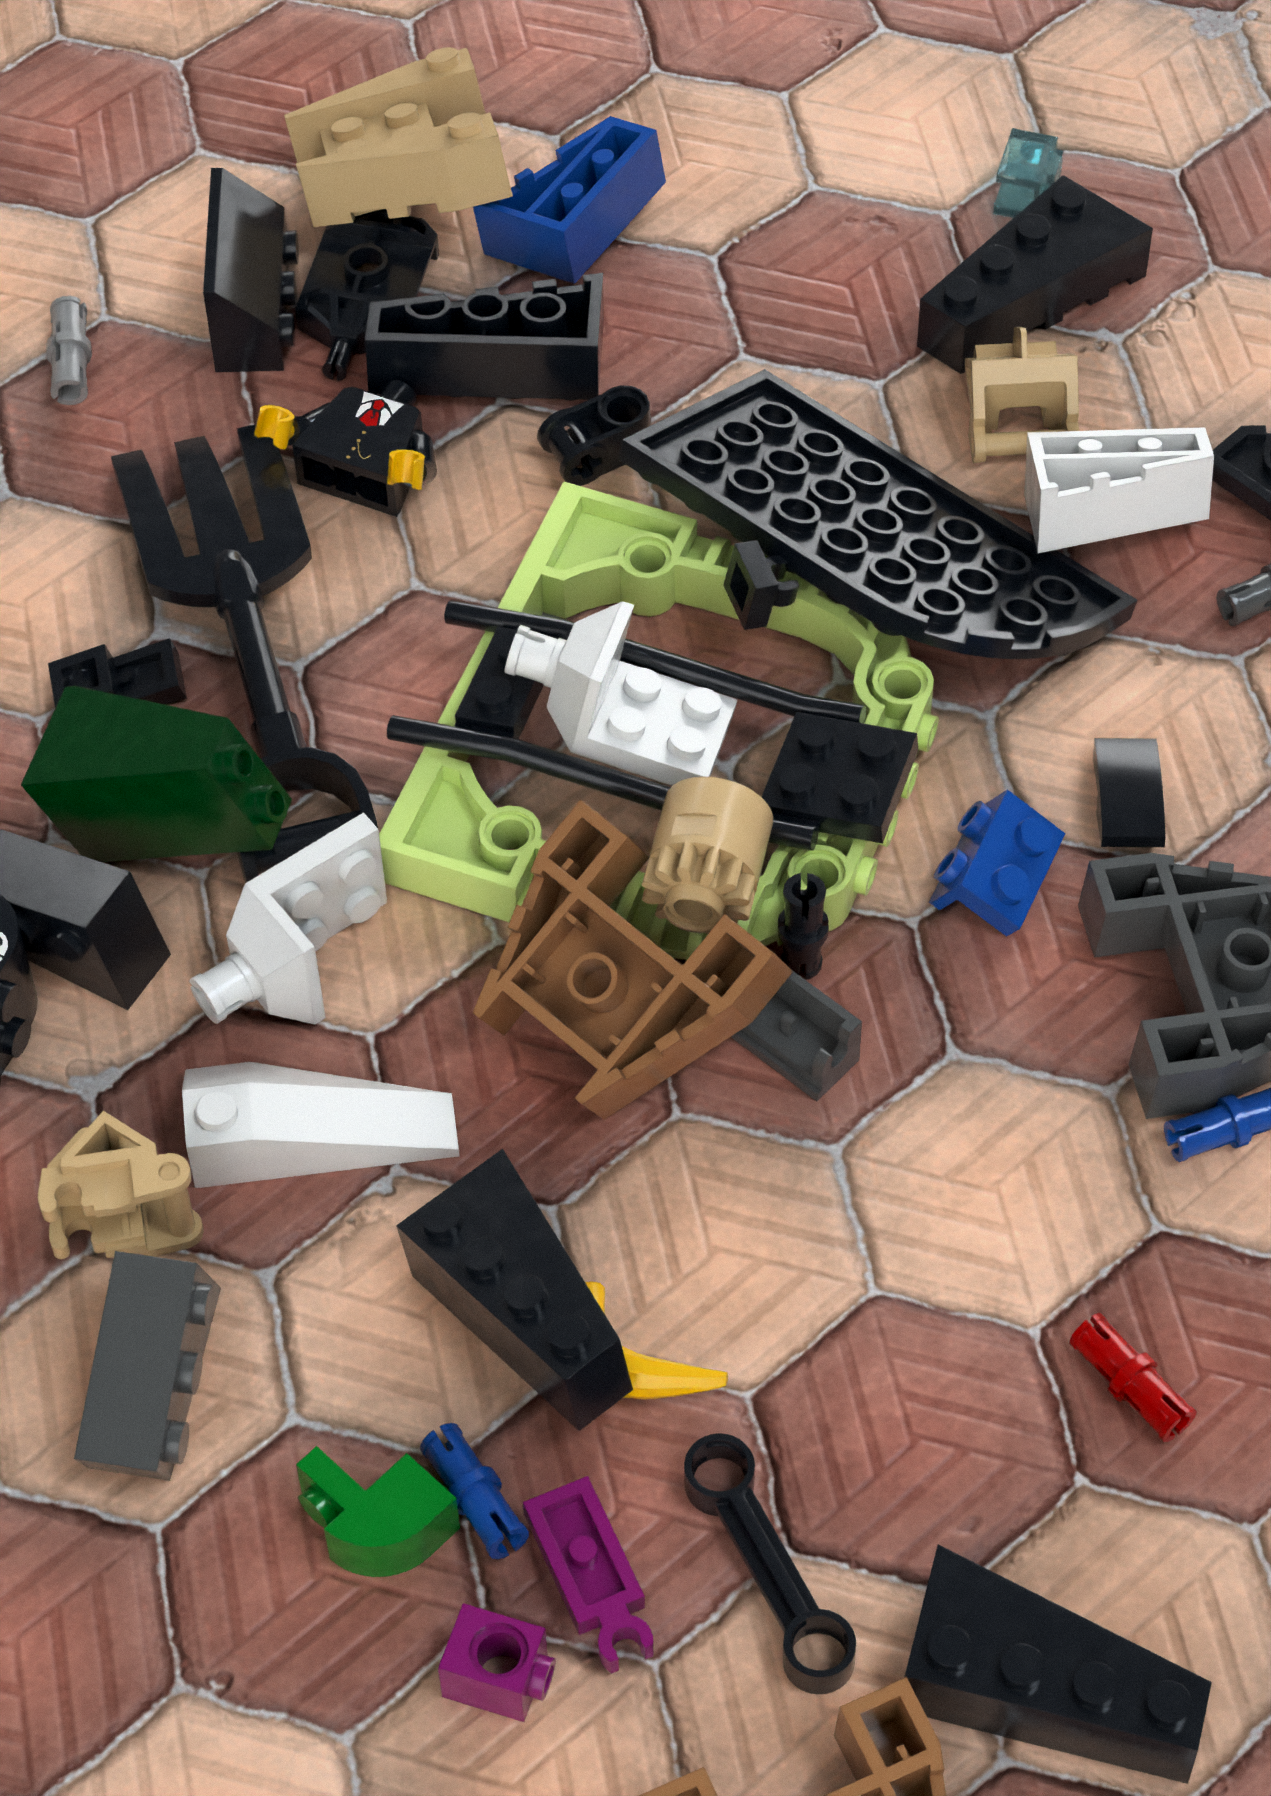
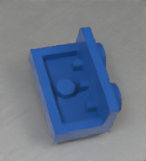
M1008 789L985 804L982 801H977L964 814L957 828L962 836L956 848L952 849L938 865L934 878L939 882L929 901L931 905L941 910L958 900L1006 937L1021 928L1066 834Z

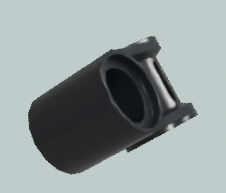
M620 385L610 388L599 396L550 415L538 430V442L543 450L553 453L559 461V471L565 482L578 486L589 484L599 476L626 465L618 460L622 440L651 426L650 402L647 395L636 387ZM568 426L570 428L566 431L564 427Z

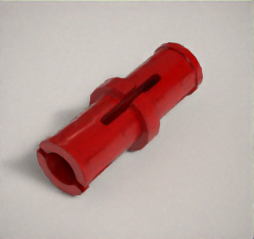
M1096 1313L1091 1316L1090 1321L1094 1324L1093 1327L1086 1319L1072 1334L1069 1344L1075 1350H1078L1106 1379L1110 1386L1107 1388V1391L1119 1402L1126 1400L1159 1434L1163 1442H1169L1174 1439L1175 1434L1172 1432V1429L1180 1435L1194 1420L1197 1411L1156 1372L1155 1368L1158 1366V1363L1146 1352L1139 1354L1115 1330L1103 1314Z

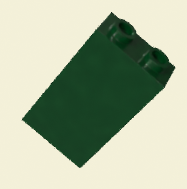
M78 686L64 688L21 783L24 790L80 855L100 862L272 850L292 801L289 794L229 718Z

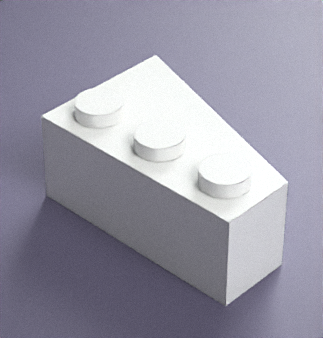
M1171 428L1027 432L1024 496L1037 552L1042 553L1209 519L1214 454L1206 429Z

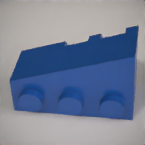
M610 116L555 150L557 160L533 174L532 170L526 168L515 175L516 185L511 188L513 197L473 207L484 255L575 284L666 183L657 130Z

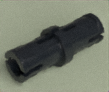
M801 873L790 877L784 885L783 895L785 904L784 910L778 918V936L783 943L781 960L798 975L800 964H806L805 976L807 980L816 976L822 968L823 958L821 950L822 945L828 938L829 920L827 914L823 911L826 896L824 882L816 875L807 873V889L801 890Z

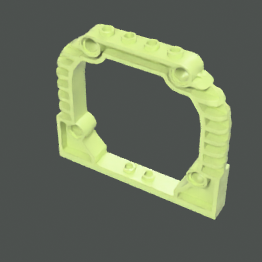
M563 481L498 608L542 615L544 612L566 619L589 609L622 601L634 605L632 613L641 616L660 615L671 609L675 603L739 620L723 586L734 546L731 545L729 539L716 536L714 540L698 536L697 519ZM786 571L784 578L777 581H798L799 589L795 602L784 607L773 606L767 627L765 628L802 638L835 654L854 675L852 703L866 705L864 724L917 733L918 752L919 750L929 752L939 722L938 716L931 715L934 678L931 670L923 662L911 657L907 638L902 635L891 636L880 632L873 626L870 620L845 605L832 601L814 585L800 576ZM485 631L437 723L450 726L455 725V714L495 632ZM424 747L379 833L385 884L510 922L516 905L522 906L534 876L530 872L539 849L546 842L542 839L540 821L533 812L520 806L508 805L497 808L481 788L470 763L466 762L469 754ZM916 762L913 763L901 794L902 798L908 799L913 791L919 769V764ZM895 810L883 844L819 832L817 844L813 851L779 845L772 854L763 875L759 878L749 919L746 921L738 920L737 924L765 946L777 941L778 946L782 945L783 943L778 936V918L784 910V885L790 877L801 873V890H806L807 873L819 877L825 884L826 896L823 911L827 914L829 920V931L841 926L848 917L857 894L868 895L878 866V859L873 858L878 845L889 846L896 829L899 812ZM638 871L610 905V908L672 958L686 959L687 961L708 934L682 930L671 924L666 918L660 919L656 917L655 912L658 904H647L642 901L645 889L642 886L645 873Z

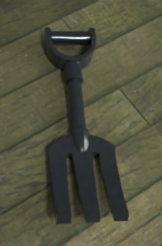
M256 424L237 428L240 450L264 540L249 543L230 490L205 436L174 442L200 553L194 556L184 557L165 502L142 449L111 456L115 477L131 525L150 595L178 605L216 607L219 617L226 622L253 718L250 731L257 755L286 792L314 789L329 793L349 806L352 811L281 828L272 850L237 852L245 883L363 812L378 828L368 790L356 768L337 754L313 747H306L299 719L295 713L290 711L262 614L265 602L263 596L293 579L312 559V553L306 528L279 448L273 445V438H258L254 436Z

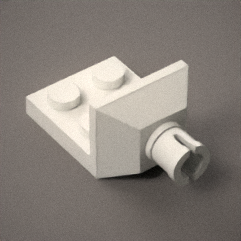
M622 601L575 622L567 640L562 638L556 639L532 631L529 627L519 626L508 654L505 673L513 676L519 675L543 683L544 686L551 688L547 709L571 753L671 786L684 779L711 776L731 723L737 699L716 693L708 688L698 687L656 673L647 668L620 661L634 605Z
M364 812L245 883L226 934L230 955L203 974L199 973L189 980L195 999L212 1022L215 1024L220 1023L230 1013L255 1000H258L268 1014L314 1025L326 1018L316 951L325 944L327 939L353 923H362L368 920L381 906L387 903L379 830Z

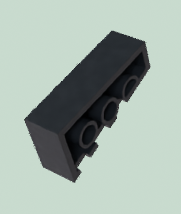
M1062 175L920 299L917 347L958 373L966 372L965 358H973L975 345L1013 343L1014 327H1024L1027 332L1037 327H1043L1046 330L1063 321V313L1083 302L1091 306L1108 297L1109 288L1126 280L1131 285L1146 277L1153 228Z
M603 273L583 275V284L558 288L555 279L532 282V291L504 295L499 294L497 286L475 289V293L469 295L465 300L450 301L442 293L370 303L365 335L368 392L380 394L389 380H399L409 385L416 395L505 397L509 399L543 398L569 401L578 399L589 400L599 396L604 328Z
M0 829V894L7 899L16 914L28 961L129 1010L171 955L131 872Z
M503 1149L396 1225L412 1277L578 1431L633 1390L620 1338Z
M939 1544L937 1545L905 1677H907L928 1718L1186 1784L1189 1783L1199 1748L1212 1684L1211 1681Z

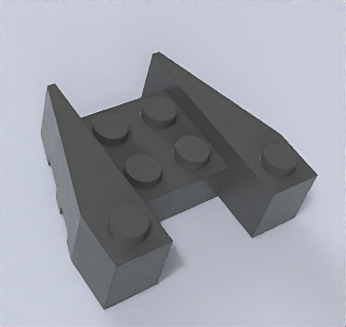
M1157 853L1089 861L1078 908L1094 958L1165 948L1187 1013L1186 1015L1142 1020L1128 1065L1145 1118L1151 1119L1201 1112L1215 1107L1216 1102L1221 1097L1230 1094L1238 1097L1270 1082L1271 877L1234 872V864L1209 861L1208 868L1174 864V856Z

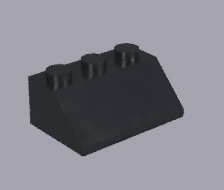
M211 168L203 285L215 372L284 371L285 347H295L294 314L286 312L287 306L297 304L295 271H288L289 265L298 264L297 230H287L285 208L224 168Z

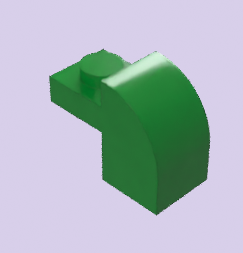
M317 1446L296 1464L302 1492L298 1496L300 1504L316 1523L324 1527L329 1558L338 1566L352 1573L369 1577H386L409 1571L428 1559L460 1529L457 1498L407 1453L367 1490H364Z

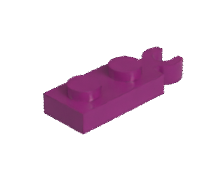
M583 1477L524 1501L523 1513L578 1634L581 1635L596 1628L600 1630L598 1649L599 1658L604 1668L611 1674L619 1671V1659L613 1647L618 1641L623 1639L635 1641L640 1646L641 1653L645 1659L653 1657V1634L649 1625L641 1618L630 1615L645 1608L644 1593L589 1477Z

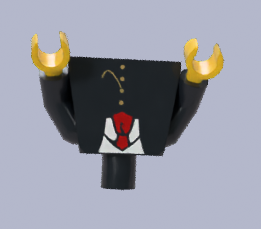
M389 380L379 395L353 386L344 388L331 402L301 416H294L289 410L275 405L260 407L254 436L258 438H273V445L279 449H286L287 445L293 447L297 484L398 517L409 488L422 490V485L432 482L437 474L432 439L423 431L421 412L413 406L416 402V394L409 385L402 381Z

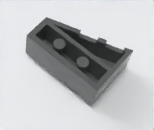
M115 1251L74 1456L76 1461L87 1468L170 1481L174 1464L183 1463L189 1441V1424L186 1422L192 1396L196 1394L202 1373V1358L221 1287L197 1263Z

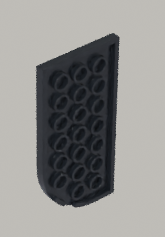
M765 369L622 440L618 460L638 472L644 480L657 484L683 501L692 511L705 515L727 529L737 540L741 542L757 540L765 555H779L788 562L786 571L800 576L823 591L832 601L843 604L870 620L877 630L887 635H902L936 648L986 658L1035 659L1065 656L1096 642L1129 621L1138 601L1058 550L1038 553L1034 535Z

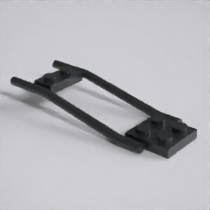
M454 600L448 601L444 613L446 624L495 632L455 714L456 723L454 726L393 715L387 725V738L389 740L507 761L662 811L666 793L671 787L519 739L544 685L519 675L513 676L505 673L506 661L519 626L523 625L529 627L532 631L556 639L562 638L567 640L575 622ZM625 639L620 658L622 662L647 668L656 673L698 687L708 688L714 692L794 717L762 794V798L769 805L773 814V826L768 843L813 851L817 844L818 833L823 832L883 844L918 752L917 733L864 724L866 705L802 694Z

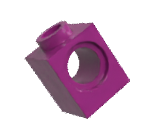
M463 1603L438 1667L442 1697L525 1722L533 1698L540 1701L545 1699L555 1670L556 1659L548 1656L546 1629ZM497 1656H507L518 1662L514 1669L503 1674H494L483 1668L488 1660Z

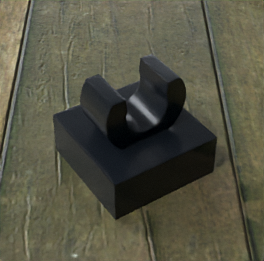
M757 540L734 544L723 584L744 630L767 627L772 607L791 605L795 602L799 589L797 580L777 581L784 578L788 562L779 555L766 558Z

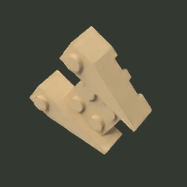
M447 47L434 50L425 59L414 61L284 115L313 227L353 223L355 216L381 209H386L388 218L391 219L409 217L411 213L410 206L436 203L438 212L444 213L460 211L513 197L499 136L491 113L485 114L475 69L467 48L457 50Z

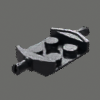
M381 209L355 216L353 223L326 227L295 307L298 330L331 348L326 363L322 368L327 378L334 380L335 373L338 371L336 375L337 381L345 379L352 356L366 353L365 335L370 303L418 296L430 259L437 260L439 256L438 234L424 219L413 216L389 219L387 210ZM365 263L379 266L375 270L368 272L357 271Z

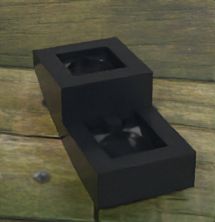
M170 638L113 657L106 645L102 644L48 663L55 708L64 688L68 686H78L164 705L187 699L179 653Z
M1094 738L1093 764L1098 790L1096 815L1101 847H1165L1164 798L1157 739Z

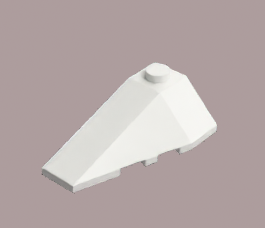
M255 1062L185 1070L182 1087L185 1138L195 1188L459 1156L452 1093Z

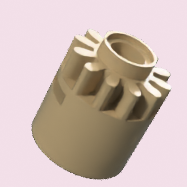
M717 777L684 779L674 784L668 790L642 886L645 888L642 901L647 904H658L655 912L656 917L660 919L666 918L679 929L709 934L724 914L736 923H738V920L746 921L749 919L773 826V814L766 801L746 786Z

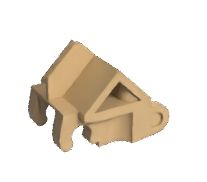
M1014 327L1013 343L975 345L973 358H965L966 380L971 409L968 437L973 463L986 462V456L1025 455L1027 450V432L1079 431L1078 357L1070 353L1058 354L1056 341L1027 342L1026 328ZM1040 406L1043 427L1049 428V430L991 433L992 430L998 429L1000 410L1012 407Z
M102 1111L89 1127L80 1129L47 1165V1168L41 1169L38 1202L43 1219L46 1222H50L49 1239L54 1256L58 1259H65L69 1256L70 1247L68 1239L77 1230L90 1231L92 1233L91 1243L94 1252H106L107 1258L114 1257L115 1251L157 1257L189 1249L198 1244L203 1236L201 1217L192 1210L187 1189L191 1182V1171L188 1161L183 1156L175 1153L158 1155L156 1143L105 1111Z

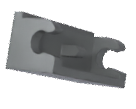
M793 971L754 1021L731 1036V1038L815 1101H818L859 1061L862 1021Z

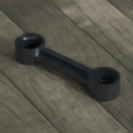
M716 1433L700 1438L690 1447L685 1457L684 1487L686 1495L698 1510L720 1517L784 1632L783 1668L788 1679L797 1688L811 1694H828L840 1689L850 1679L855 1665L856 1637L851 1625L839 1614L830 1610L819 1609L753 1492L755 1461L749 1447L739 1438L728 1434ZM711 1459H727L741 1467L745 1478L733 1489L713 1491L703 1487L695 1479L694 1475L697 1468ZM821 1633L838 1640L846 1652L842 1661L834 1668L813 1670L805 1667L796 1659L793 1650L794 1645L807 1635Z

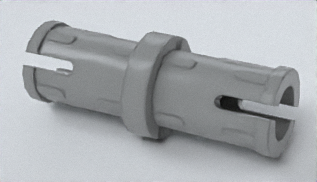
M62 296L55 299L50 306L52 334L46 343L47 360L52 365L50 392L53 399L58 397V403L76 405L83 402L88 395L86 367L92 357L91 341L86 336L87 306L85 303L80 304V299L77 297Z

